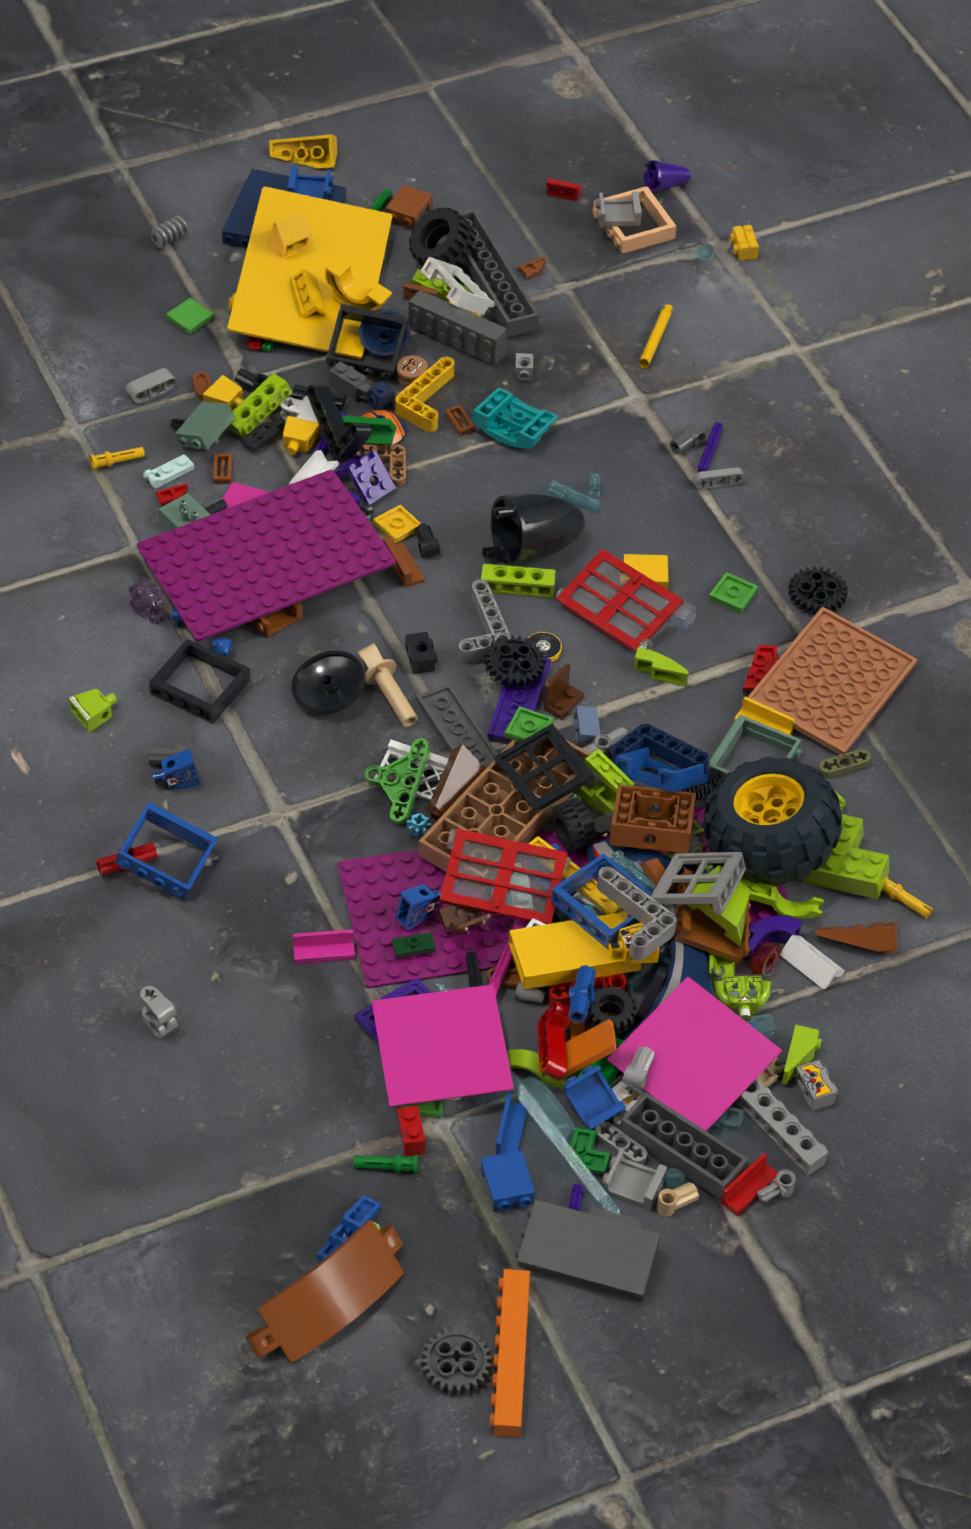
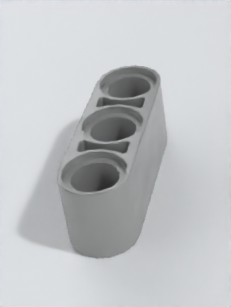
M162 368L131 381L127 384L125 391L136 404H140L174 389L178 381L167 368Z

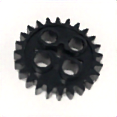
M813 566V570L806 567V572L800 570L799 574H794V578L791 577L788 595L791 596L790 600L794 601V606L800 605L799 610L805 608L806 613L811 610L813 615H815L822 606L830 611L837 612V607L842 608V604H845L847 599L848 586H845L846 581L842 580V576L836 577V571L830 573L829 568L823 571V567H820L819 570L815 566Z
M511 635L510 639L504 636L503 641L497 638L496 643L492 641L491 646H488L485 652V670L490 671V677L495 676V682L501 680V685L506 682L509 688L512 684L516 688H518L519 684L525 688L526 683L532 685L533 681L537 682L538 677H541L544 671L545 658H542L543 652H539L540 647H534L535 642L527 643L528 638L522 641L521 636L517 639H514L513 635Z

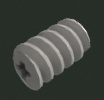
M174 216L157 227L152 228L151 238L158 248H162L168 242H173V239H178V236L182 237L183 232H187L186 223L180 216Z

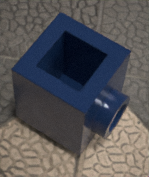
M383 381L370 387L369 404L376 410H386L392 407L393 390Z

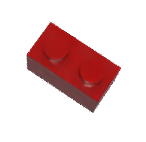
M418 1105L398 1108L397 1126L404 1156L410 1157L425 1154L426 1140Z

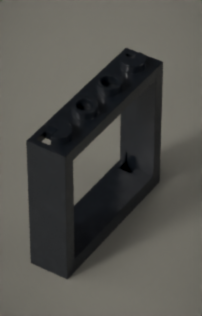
M341 304L326 357L327 366L333 368L336 364L342 362L367 376L374 375L382 379L394 380L396 365L400 358L408 327V318ZM344 319L400 330L391 368L335 356Z
M186 639L149 681L150 694L214 724L250 682V668L231 660L229 657L216 653L214 650L208 649L197 642ZM188 655L235 677L213 704L165 683Z

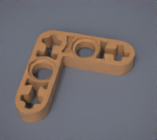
M363 445L355 454L357 456L361 455V453L365 454L375 450L376 452H383V455L378 456L382 462H390V478L395 487H402L406 484V450L402 445ZM400 464L402 465V467L397 468L394 467V465ZM396 474H400V479H396Z

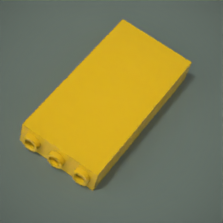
M626 912L596 916L611 929L628 919ZM573 920L509 931L508 944L524 990L576 981L580 966L583 965L595 969V978L641 970L642 963L627 964L624 962L621 953L611 955L609 948L606 949Z

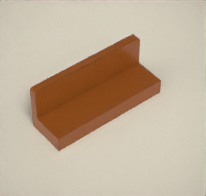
M390 536L383 538L384 544L396 560L395 565L392 567L404 587L424 582V576L404 543L395 545Z

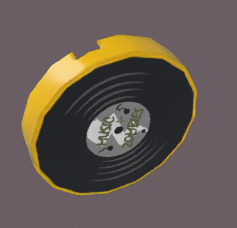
M538 632L528 637L527 643L535 642L534 647H540L539 652H543L544 658L551 659V662L559 658L562 643L554 634Z

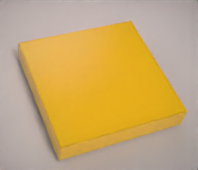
M401 505L372 519V524L387 537L390 536L394 544L415 534V528L421 524Z

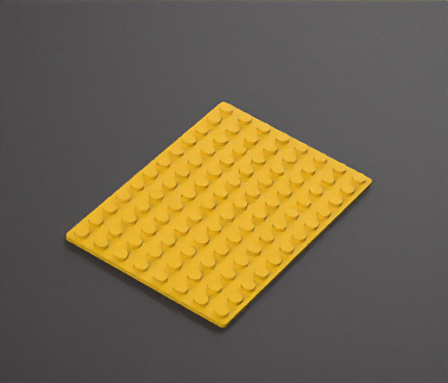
M263 187L227 330L229 332L328 352L341 303L332 294L333 289L331 285H327L325 268L338 256L351 265L352 275L361 286L369 289L375 288L380 277L392 214ZM302 210L311 233L309 246L281 258L270 246L273 223L292 212ZM303 268L317 279L327 312L325 316L318 311H315L306 318L301 314L291 277ZM344 319L335 354L356 359L362 358L364 347L359 338L361 322Z

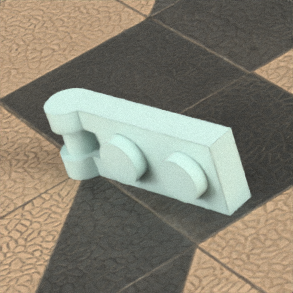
M183 454L153 470H146L143 477L150 481V485L153 488H158L194 470V464Z

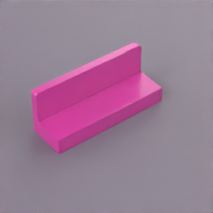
M353 930L293 934L294 963L307 964L355 960Z

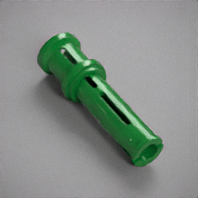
M400 1154L394 1157L354 1155V1168L391 1169L396 1173H400V1171H413L414 1174H417L418 1155H414V1157L401 1156Z

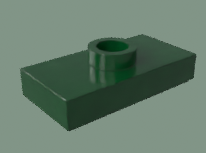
M431 932L392 939L396 959L435 952V944Z

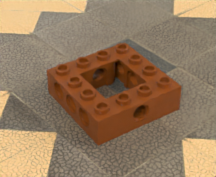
M618 784L609 845L633 847L640 850L651 849L658 852L689 853L696 793L669 792L663 789Z

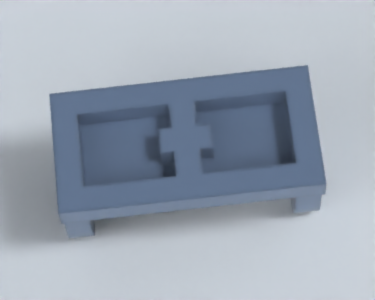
M577 706L572 717L575 744L578 747L587 746L594 742L588 741L589 739L594 740L597 735H600L597 707Z

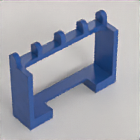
M647 747L615 756V765L630 780L669 792L705 783L709 778L708 775L704 774V764H698L685 769H681L679 766H670L666 762H657L650 758L649 748ZM645 767L654 769L658 771V775L651 774L639 769Z

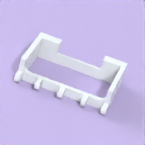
M429 257L421 269V272L429 280L434 281L436 277L440 278L452 288L447 298L455 306L480 315H484L488 307L493 308L495 306V302L490 300L488 295L482 292L479 286L473 283L460 267ZM457 276L473 293L467 292L454 277Z

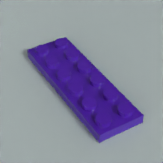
M545 658L542 676L538 677L537 682L533 681L532 685L526 683L524 688L519 684L518 688H516L512 684L509 688L508 683H504L488 731V739L510 743L512 740L504 737V732L518 707L536 711L551 665V659Z

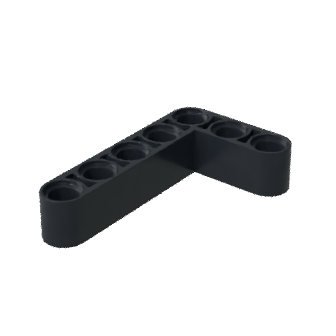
M310 385L307 388V397L334 459H352L370 438L372 433L371 426L368 423H353L346 429L330 388L327 385Z

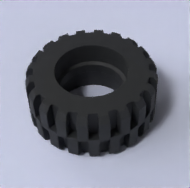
M447 207L437 208L436 211L431 210L429 214L422 216V219L415 224V229H412V236L409 238V249L412 257L422 267L429 257L455 266L464 264L466 262L465 259L470 256V251L474 247L475 235L471 224L458 211ZM449 234L444 243L435 248L438 241L443 236Z

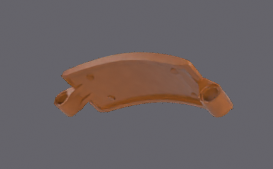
M368 1220L318 1265L259 1306L257 1311L267 1326L253 1330L245 1338L257 1357L264 1356L280 1346L288 1361L294 1362L335 1335L378 1300L403 1274V1269L394 1256L403 1242L394 1227L390 1224L378 1230L372 1220Z

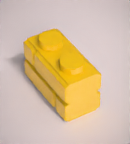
M734 226L732 233L729 235L730 243H733V253L737 254L739 261L757 259L759 246L752 226Z

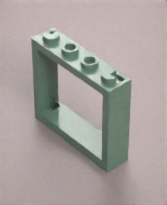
M739 714L710 760V774L722 772L726 775L728 772H731L721 768L742 733L789 752L786 758L792 759L800 758L802 740Z

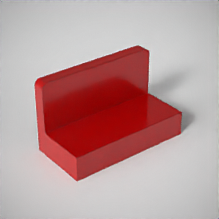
M548 178L546 195L578 201L582 191V187L579 184Z

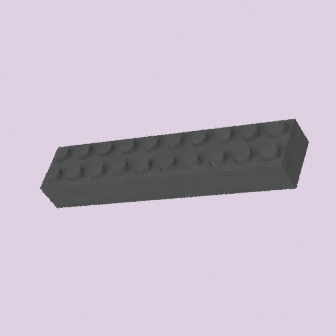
M476 210L460 213L471 224L475 235L474 247L470 251V256L465 259L466 262L464 264L474 279V283L479 286L482 292L488 295L490 300L495 302V306L493 308L489 307L498 324L507 329L506 337L509 338L538 330L539 313Z

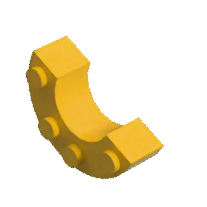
M338 256L325 268L327 285H331L333 289L332 294L341 304L377 311L392 295V292L380 284L373 289L361 286L352 275L351 265Z

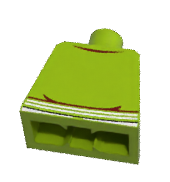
M98 689L69 697L70 711L88 733L112 717L111 706L117 703L114 693L103 696Z

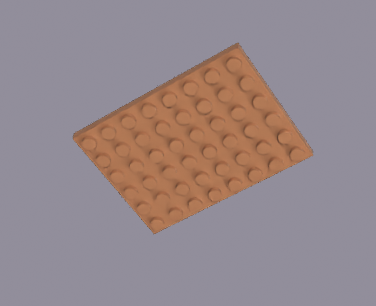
M822 606L750 693L748 698L794 718L793 729L842 755L847 753L911 672L918 659Z

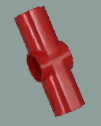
M151 842L135 848L130 847L127 854L144 863L158 857L156 847ZM118 853L96 860L100 876L120 870L123 872L130 871L122 869L114 863Z

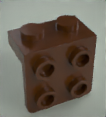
M454 905L437 910L445 933L452 932L453 935L470 930L469 926L472 928L488 923L487 919L492 917L490 913L482 915L481 911Z

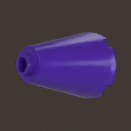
M650 160L646 163L647 172H644L643 175L645 187L647 186L652 193L686 184L691 177L690 171L686 167L656 160Z

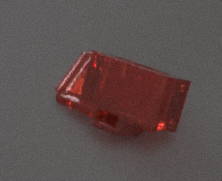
M766 941L762 943L757 952H753L750 957L751 963L749 966L754 975L762 974L764 966L766 974L772 971V966L775 968L774 964L783 951L781 946Z

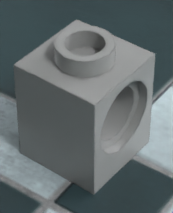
M516 353L515 380L532 381L533 354Z

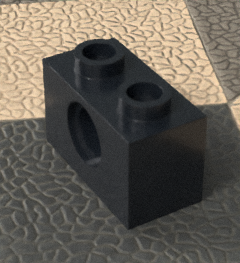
M428 632L405 635V648L412 673L419 674L435 671V663H438L437 653L433 652L434 643L433 639H429Z

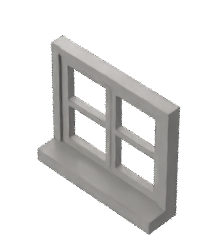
M742 852L675 853L651 897L661 905L712 904L714 914H722L746 870ZM707 863H725L720 874H702ZM683 864H700L695 875H677ZM690 882L684 894H666L672 883ZM697 882H715L709 893H691Z

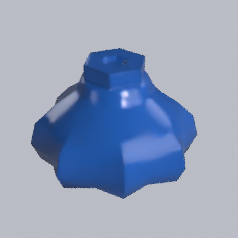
M223 637L213 640V650L223 656L229 655L233 649L231 639Z

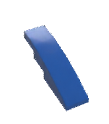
M363 1195L342 1217L341 1224L330 1234L329 1241L317 1253L316 1260L323 1261L365 1222L373 1220L382 1204Z

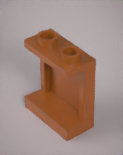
M403 185L386 207V213L392 214L391 223L415 229V224L425 210H431L433 195Z

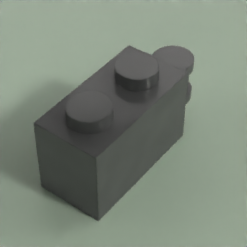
M339 362L329 370L330 387L345 394L354 401H357L359 398L368 400L369 388L371 386L367 384L366 376L342 362Z

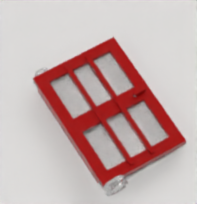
M604 549L588 563L565 589L561 588L556 593V602L562 605L564 609L635 653L638 647L648 650L652 649L653 642L650 639L684 603L682 598Z
M451 828L447 848H451L452 852L439 899L440 903L527 922L534 918L544 924H552L556 907L551 902L552 888L561 883L564 869H569L571 858H567L568 852Z

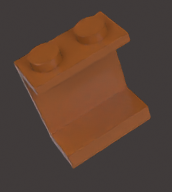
M298 602L250 622L256 626L260 633H263L268 638L303 618V605Z

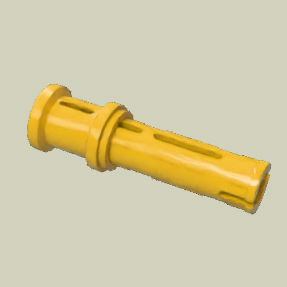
M143 447L114 453L106 451L100 455L94 456L91 454L90 463L92 469L96 470L99 467H111L114 463L145 458Z
M886 876L882 891L888 894L890 899H897L925 919L931 915L932 907L906 892L901 884L894 883Z

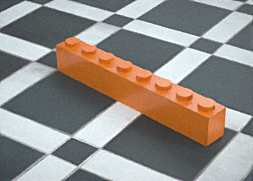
M504 1269L503 1278L499 1277L498 1291L503 1292L502 1296H498L497 1309L501 1310V1315H497L496 1329H500V1335L495 1334V1348H499V1354H494L493 1367L498 1368L497 1374L493 1373L492 1387H496V1393H492L491 1407H495V1413H490V1427H494L493 1436L520 1437L530 1271Z

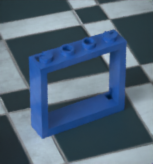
M148 802L120 849L114 863L122 869L136 874L139 878L146 879L158 888H163L174 896L185 900L218 838ZM146 820L205 851L187 884L127 854Z
M603 853L552 888L551 902L608 949L609 943L617 941L620 929L640 922L633 916H630L621 924L611 929L570 894L598 876L599 870L603 867L615 869L650 897L652 893L642 883L630 876L626 870L619 867L614 860H611Z

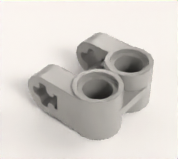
M153 986L144 987L140 992L141 1003L145 1006L142 1009V1020L152 1030L154 1035L160 1039L178 1027L174 1018L177 1012L173 1004L157 988Z

